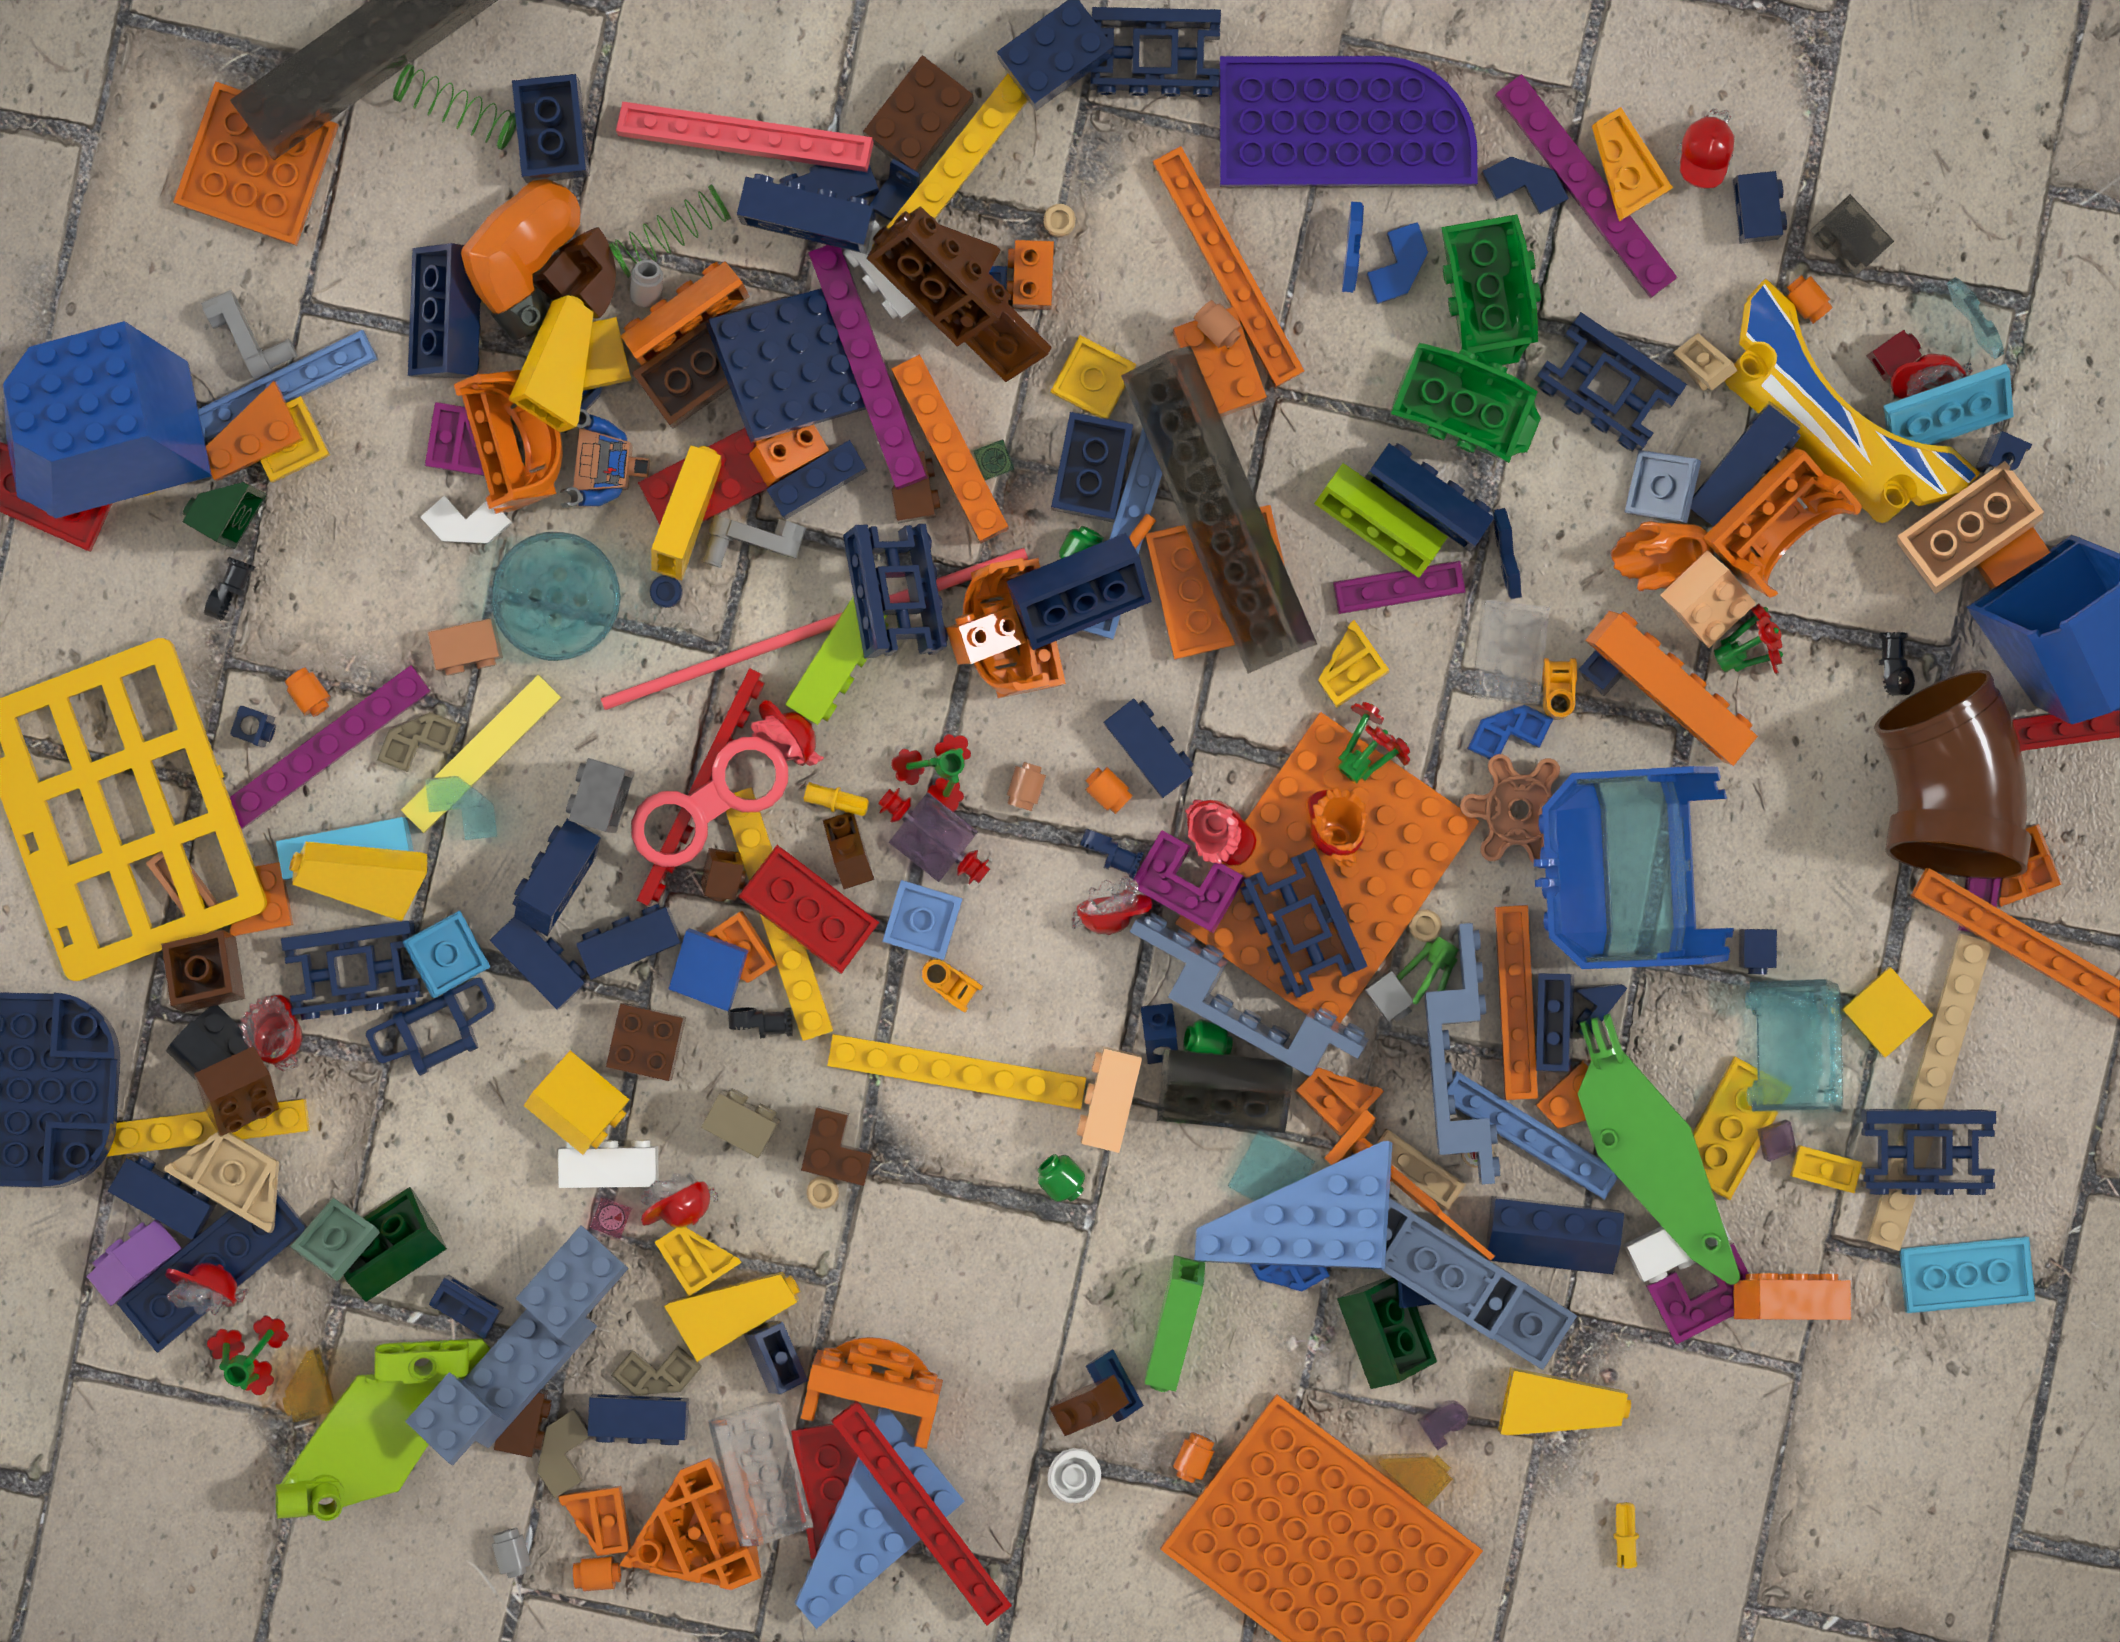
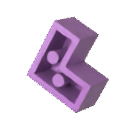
M154 1220L148 1226L144 1222L140 1223L128 1233L130 1239L125 1242L121 1238L105 1250L104 1254L92 1263L96 1268L86 1277L110 1306L126 1296L146 1277L155 1272L182 1249L160 1221Z

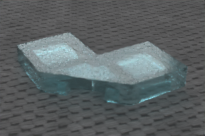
M1955 277L1948 281L1946 284L1953 305L1971 321L1977 343L1994 360L2002 356L2004 348L1998 330L1992 320L1988 321L1980 311L1978 305L1981 303L1974 292L1959 278Z
M459 776L425 779L429 812L461 809L465 840L497 837L494 804Z

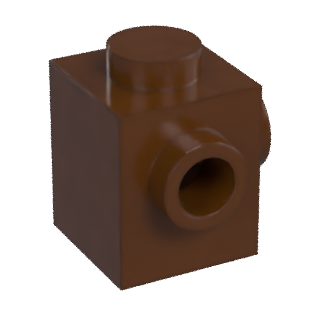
M708 848L701 879L704 896H708V898L714 901L736 900L738 889L743 890L746 879V871L743 870L744 864L740 852Z

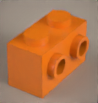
M1015 240V249H1008V268H1014V281L1007 280V292L1011 294L1009 300H1013V309L1051 310L1054 241Z
M815 425L755 441L756 447L750 452L749 456L769 488L827 454L829 449Z
M997 602L983 607L984 613L975 617L973 613H968L955 618L956 624L946 627V631L957 664H972L1025 643L1026 639L1015 606H1002L1001 602Z

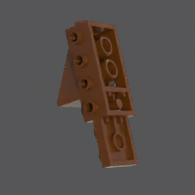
M921 206L910 214L905 211L895 220L893 226L890 228L884 226L873 237L875 243L866 259L957 347L965 342L1005 382L1049 354L1052 347L1008 304L1011 294L989 274L1001 251L996 245L938 224L935 218L930 216Z

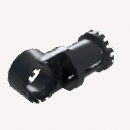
M228 557L227 562L229 566L223 582H219L217 588H213L205 605L204 614L220 621L225 618L223 615L227 614L224 611H228V606L231 605L230 601H232L233 593L245 596L244 588L250 572L255 570V566Z
M1891 632L1879 633V638L1882 639V659L1879 660V665L1884 666L1883 683H1886L1884 689H1888L1886 692L1892 696L1909 695L1914 689L1915 677L1913 671L1908 667V660L1904 659L1905 639L1908 638V633L1897 632L1896 635L1895 632L1893 634Z
M754 1007L734 1008L728 1011L729 1029L736 1030L737 1027V1030H740V1027H743V1030H745V1028L759 1027L760 1039L773 1034L793 1036L791 1008H785L783 1012L765 1013L764 1010H757Z

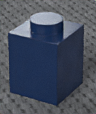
M1739 929V967L1748 968V974H1768V968H1777V929Z

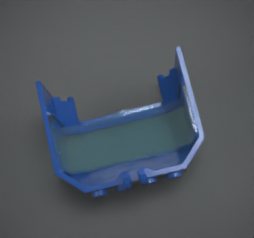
M1685 766L1572 773L1542 807V814L1539 816V830L1541 834H1544V847H1541L1540 859H1534V867L1545 868L1546 878L1535 880V887H1542L1543 897L1547 899L1548 912L1544 913V928L1546 931H1549V939L1581 969L1704 965L1728 961L1730 949L1729 946H1725L1726 938L1733 937L1734 928L1696 929L1690 801L1727 799L1725 789L1718 790L1716 781H1720L1721 778L1718 767Z

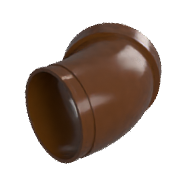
M1976 670L1947 678L1916 692L1883 714L1875 723L1874 730L1877 736L1881 738L1883 748L1891 763L1898 797L1897 813L1893 814L1889 821L1885 848L1886 854L1892 859L1922 870L1930 868L1939 874L1958 877L2003 879L2017 877L2026 873L2032 837L2026 831L2027 786L2024 762L2012 718L1999 689L1994 685L1991 673L1986 670Z

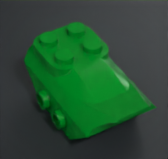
M1518 215L1441 227L1447 265L1442 266L1445 285L1451 284L1453 297L1448 298L1450 316H1456L1461 349L1477 355V361L1489 365V362L1500 365L1518 363L1526 348L1531 343L1538 342L1536 302L1541 301L1538 282L1533 283L1531 270L1536 269L1534 253L1532 250H1527L1526 240Z
M1419 342L1396 392L1391 414L1428 429L1426 434L1441 441H1444L1446 437L1457 441L1456 447L1470 453L1479 450L1509 463L1512 456L1528 452L1541 420L1534 401L1538 391L1518 378L1507 374L1508 368L1500 364L1489 362V365L1478 362V356L1469 351L1460 349L1459 353Z

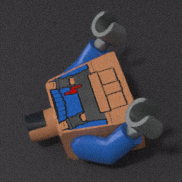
M580 409V419L577 424V428L584 427L585 429H579L573 487L560 491V493L567 492L571 496V502L561 503L563 508L576 505L602 506L618 498L622 490H628L630 476L647 478L649 474L650 459L632 457L633 445L627 441L626 434L609 420L591 415L584 409Z

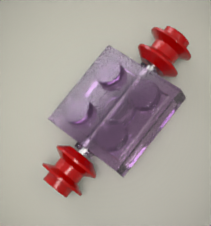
M900 788L895 792L889 789L878 803L883 807L879 813L888 811L892 815L891 823L901 819L904 821L889 843L938 882L941 881L955 862L958 864L961 861L957 867V875L966 873L970 877L969 885L973 880L979 884L990 870L986 865L989 859L980 861L977 858L978 850L970 851L964 856L966 854L964 850L977 835L978 831L929 792L912 811L911 809L909 810L912 801L911 797L902 799L899 796Z

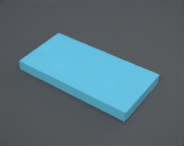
M2005 363L1883 405L1886 430L1911 441L1934 445L2012 418L2014 414L2010 369Z
M2028 1236L1901 1248L1899 1251L1906 1313L2035 1301L2030 1240Z

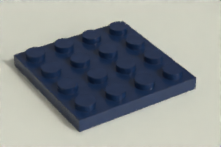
M822 288L711 318L705 323L751 443L866 410Z

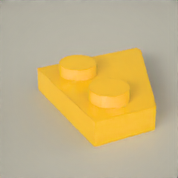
M1353 620L1350 622L1340 644L1337 645L1328 665L1325 666L1318 682L1337 708L1388 674L1390 670L1356 621Z
M687 1227L675 1228L654 1242L688 1296H691L741 1263L739 1258Z

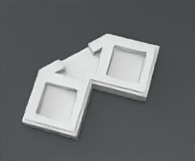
M443 496L421 516L423 521L443 542L489 544L512 524L511 520L504 513L495 514L494 509H489L487 501L466 519L446 496Z

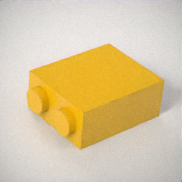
M570 1050L536 1087L523 1106L584 1155L591 1146L597 1149L608 1136L605 1130L609 1125L616 1128L627 1114L623 1111V1108L630 1099Z

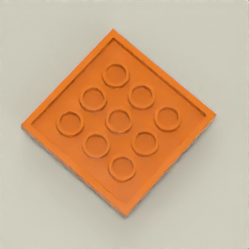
M215 81L173 203L297 246L339 125L321 117Z
M1271 505L1146 534L1145 538L1174 660L1300 630Z

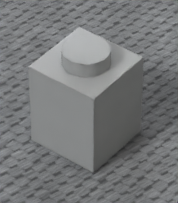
M1389 970L1364 988V991L1387 1021L1394 1018L1398 1022L1412 1012L1409 1006L1413 1004V999L1392 971Z

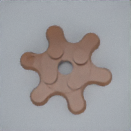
M1503 754L1494 755L1488 762V770L1494 779L1492 790L1485 795L1468 794L1464 796L1460 803V809L1465 816L1470 818L1479 817L1488 823L1489 835L1480 846V852L1486 860H1499L1509 846L1517 844L1526 849L1529 859L1534 863V859H1540L1541 847H1544V834H1541L1539 830V816L1542 814V807L1552 797L1551 785L1560 774V766L1555 760L1545 758L1537 764L1532 773L1521 775L1514 770L1509 757ZM1522 800L1528 805V813L1525 817L1517 819L1513 817L1510 808L1514 802Z

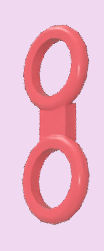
M741 737L729 742L717 754L712 766V780L690 795L678 791H661L647 797L637 807L631 821V837L637 851L647 861L661 867H678L692 861L703 849L708 837V823L729 808L740 812H760L772 807L783 796L788 784V765L783 753L772 742L760 737ZM744 750H757L765 753L772 760L775 767V781L772 788L764 796L757 799H743L736 796L728 788L725 781V769L729 760L735 754ZM664 804H675L685 808L692 815L695 822V834L691 843L684 850L677 853L664 854L655 850L647 842L644 835V824L648 815L655 808Z

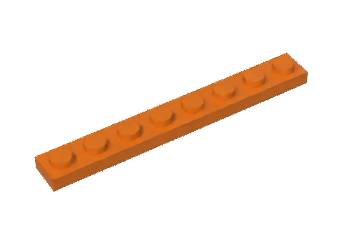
M1180 146L1154 160L1153 165L1228 302L1231 307H1235L1239 321L1275 387L1277 388L1304 373L1305 370L1183 148Z
M1930 868L1925 869L1910 895L1911 897L2120 1019L2119 979Z

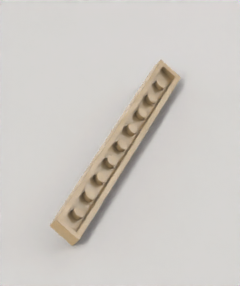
M1960 933L1958 935L1906 1109H1943L1992 946L1991 943ZM1902 1124L1896 1145L1903 1146V1129H1917V1124ZM1914 1136V1168H1925L1934 1137ZM1891 1158L1888 1175H1886L1885 1180H1917V1175L1903 1174V1158ZM1889 1189L1888 1195H1880L1867 1241L1900 1251L1917 1195L1902 1194V1189Z

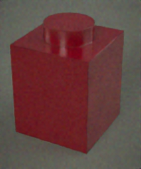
M1902 330L1866 356L1882 379L1886 381L1893 377L1898 367L1906 363H1912L1922 356L1919 351L1921 345L1912 333L1907 334L1905 330Z

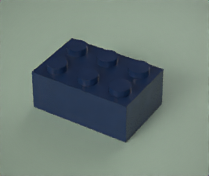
M1080 0L1065 1L997 51L998 60L1035 111L1114 55L1113 45Z
M576 74L512 80L521 175L525 182L529 183L532 180L540 179L561 180L589 177L590 169L582 93L578 76Z
M1070 412L1051 505L1052 511L1114 523L1133 424Z
M568 818L562 827L556 825L547 842L549 844L545 850L546 853L541 851L538 853L532 863L531 868L533 870L529 880L523 878L514 893L516 895L512 905L516 906L514 918L548 936L595 861L601 837L577 823L569 821Z

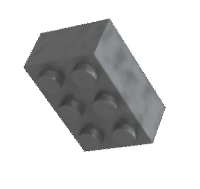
M591 758L587 759L586 764L581 763L575 780L580 782L577 794H571L566 807V813L570 814L569 821L604 832L616 833L635 772Z

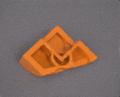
M2032 527L1976 567L1991 589L2045 557L2050 551L2034 527Z
M2039 824L2026 828V831L2032 837L2026 873L2017 877L2002 879L2001 896L1999 897L2001 907L2062 885Z

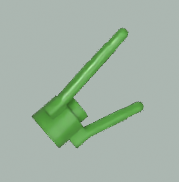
M1437 937L1434 943L1427 942L1423 950L1396 976L1398 980H1402L1429 955L1427 961L1433 966L1413 999V1004L1415 1005L1420 1002L1439 969L1444 970L1437 991H1445L1451 971L1458 961L1455 956L1459 949L1440 937Z

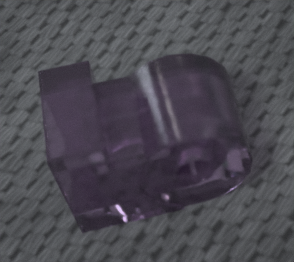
M1448 1400L1417 1421L1438 1451L1448 1444L1444 1438L1445 1434L1450 1431H1459L1466 1426L1468 1413L1460 1402Z

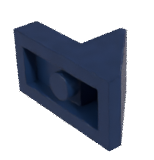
M1611 984L1574 989L1575 992L1593 1005L1591 1009L1586 1007L1577 1017L1575 1023L1578 1024V1027L1575 1029V1032L1584 1038L1579 1022L1587 1021L1593 1035L1591 1019L1599 1017L1602 1022L1604 1015L1611 1011L1627 988L1622 984Z

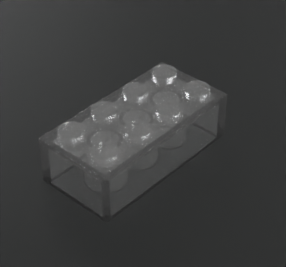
M781 1401L762 1402L708 1420L740 1546H761L814 1527Z

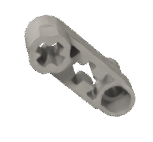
M232 290L201 303L203 311L213 329L226 323L228 324L239 351L254 379L272 372L273 367L298 357L289 338L264 351L259 347Z
M714 515L708 532L711 537L702 562L721 568L729 541H733V539L796 559L806 528L779 519L775 532L770 533Z

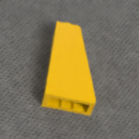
M569 295L551 302L508 399L560 433L576 428L579 422L594 313L584 306L582 300Z
M690 445L651 548V571L681 581L684 577L721 468V455H718L715 450L709 447L699 446L697 448Z
M305 842L301 852L294 853L289 870L293 871L292 885L402 921L427 874V854L413 851Z
M783 1272L674 1299L664 1307L698 1362L797 1303L799 1300L797 1294L801 1291L791 1275L786 1278Z
M1510 1367L1498 1431L1502 1435H1519L1622 1426L1623 1418L1628 1419L1631 1400L1627 1399L1628 1394L1624 1390Z

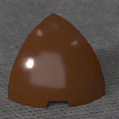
M600 228L590 229L572 239L552 254L540 270L533 273V283L552 300L566 295L577 297L584 302L585 307L594 312L593 318L595 319L601 318L612 300L616 283L614 256L609 247L608 240Z

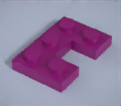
M1161 830L1130 886L1214 933L1242 885L1243 879L1246 877L1222 863H1214L1201 887L1198 888L1176 875L1191 846Z
M1731 1242L1730 1246L1740 1273L1739 1280H1745V1274H1749L1734 1243ZM1674 1271L1668 1274L1666 1278L1648 1284L1646 1287L1674 1343L1677 1345L1734 1316V1284H1728L1711 1273L1717 1286L1689 1299L1677 1273Z

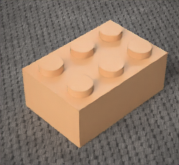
M1105 1046L1102 1053H1095L1092 1072L1097 1073L1095 1084L1088 1083L1084 1103L1089 1104L1087 1116L1080 1115L1076 1132L1077 1135L1082 1136L1081 1144L1120 1153L1142 1061L1141 1055Z

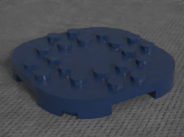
M0 992V1187L59 1188L74 1184L94 1172L104 1161L111 1149L117 1125L120 1075L119 1042L114 1028L105 1015L92 1004L80 998L56 992L54 994Z

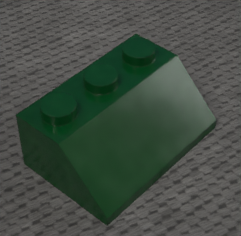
M245 482L199 493L196 499L192 497L183 510L185 518L182 522L212 540L235 549L267 494Z
M411 1187L363 1217L374 1225L380 1233L345 1272L344 1277L346 1282L367 1302L447 1249L438 1227Z
M1392 1276L1356 1288L1337 1298L1370 1389L1400 1383L1437 1362L1417 1306L1401 1308L1399 1306L1398 1280Z

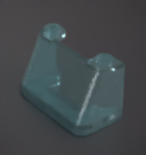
M1828 979L1750 982V990H1746L1745 1003L1746 1008L1752 1010L1757 1020L1758 1080H1754L1753 1086L1748 1087L1747 1101L1748 1105L1752 1106V1111L1795 1113L1842 1112V1017L1839 985Z

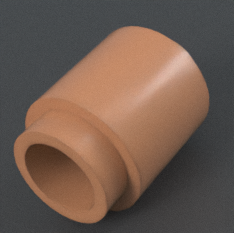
M1210 300L1194 316V319L1198 322L1197 327L1218 348L1224 345L1229 348L1241 337L1238 331L1242 325L1220 303L1216 305L1213 300Z
M1023 762L1022 768L1015 766L1007 795L1010 796L1007 804L1032 811L1034 804H1038L1046 775L1040 774L1042 767Z

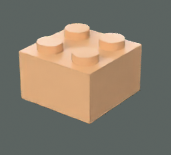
M1708 550L1660 595L1686 628L1708 648L1756 604L1732 572Z

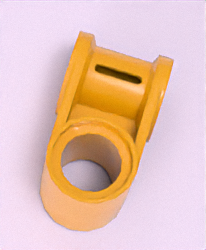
M1543 658V709L1545 714L1554 720L1564 719L1575 708L1576 658H1571L1569 661H1550L1549 658ZM1560 696L1567 702L1565 712L1559 713L1553 710L1551 706L1553 697Z
M938 958L928 960L922 968L924 982L964 1013L967 1012V1004L976 991L982 990L984 987L961 970L958 971L944 960ZM938 964L945 969V977L942 981L933 982L928 979L927 971L930 966ZM967 985V988L965 989L961 997L958 998L963 988Z

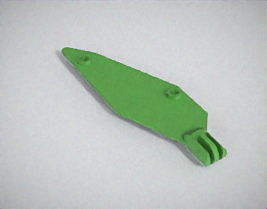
M1610 1013L1604 1015V1023L1611 1045L1600 1018L1591 1019L1598 1049L1596 1048L1588 1022H1579L1589 1050L1591 1062L1578 1091V1097L1598 1156L1693 1261L1726 1283L1736 1284L1740 1279V1273L1691 1127L1622 1050ZM1710 1237L1715 1238L1718 1244L1716 1246H1709L1706 1239Z

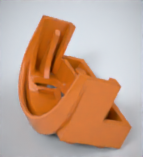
M521 370L476 374L454 384L456 395L463 398L490 493L486 498L488 508L494 509L495 514L515 511L555 495L554 482L559 475L562 464L563 450L560 432L519 406L511 409V406L515 403L508 399ZM510 416L514 420L523 441L525 466L522 463L523 459L518 449Z
M1793 447L1703 539L1740 582L1771 598L1776 596L1778 592L1768 585V579L1772 569L1782 555L1801 536L1817 524L1838 514L1858 515L1862 505L1842 481L1824 474L1805 451ZM1798 497L1806 504L1807 508L1804 509L1797 501Z
M1023 558L991 563L971 572L972 580L965 594L963 615L973 613L975 617L984 613L983 607L997 602H1001L1002 606H1014L1006 581L1040 568L1039 558L1025 561ZM995 597L1003 598L1002 600L981 603L982 600ZM1022 627L1026 642L1019 645L1020 654H1018L1015 646L973 664L980 676L996 690L998 699L1058 687L1066 684L1057 641L1032 650ZM1017 663L1015 666H1011V667H1006V668H1001V669L995 668V667H998V666H1003V665H1008V664Z
M874 1337L850 1340L836 1348H824V1351L817 1350L809 1376L807 1393L800 1419L813 1421L820 1393L920 1416L921 1419L914 1446L927 1449L943 1380L938 1379L937 1374L930 1372L915 1353L899 1343ZM867 1364L880 1365L891 1370H886L883 1374L872 1371V1367Z

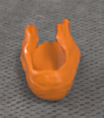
M1648 521L1641 523L1640 527L1635 531L1626 532L1625 536L1620 537L1617 545L1611 550V557L1615 563L1614 569L1619 570L1622 576H1626L1629 579H1639L1637 589L1644 591V589H1667L1707 550L1713 556L1714 551L1703 539L1708 532L1701 526Z

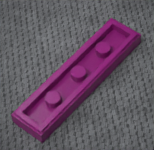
M1460 561L1428 566L1419 578L1408 570L1333 582L1338 615L1466 592Z

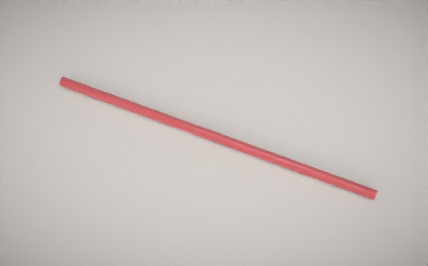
M1025 548L937 578L938 592L972 580L971 572L991 563L1023 558L1024 561L1028 560ZM908 589L889 595L890 603L910 602ZM842 612L601 698L602 705L605 710L832 630Z

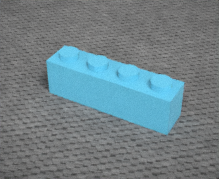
M407 817L276 841L283 880L292 879V881L293 871L289 870L290 862L295 852H301L305 842L414 852Z

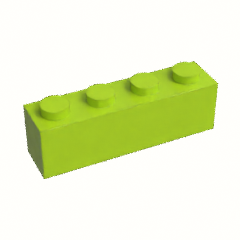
M1342 463L1314 503L1418 578L1426 570L1448 538L1437 528L1344 463Z
M854 596L785 703L786 706L817 725L822 719L828 722L837 707L833 703L837 694L841 692L845 695L855 679L850 674L856 664L862 668L867 660L864 659Z

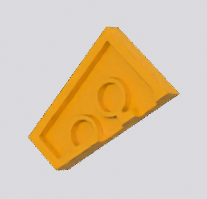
M1621 107L1592 125L1619 222L1673 188Z

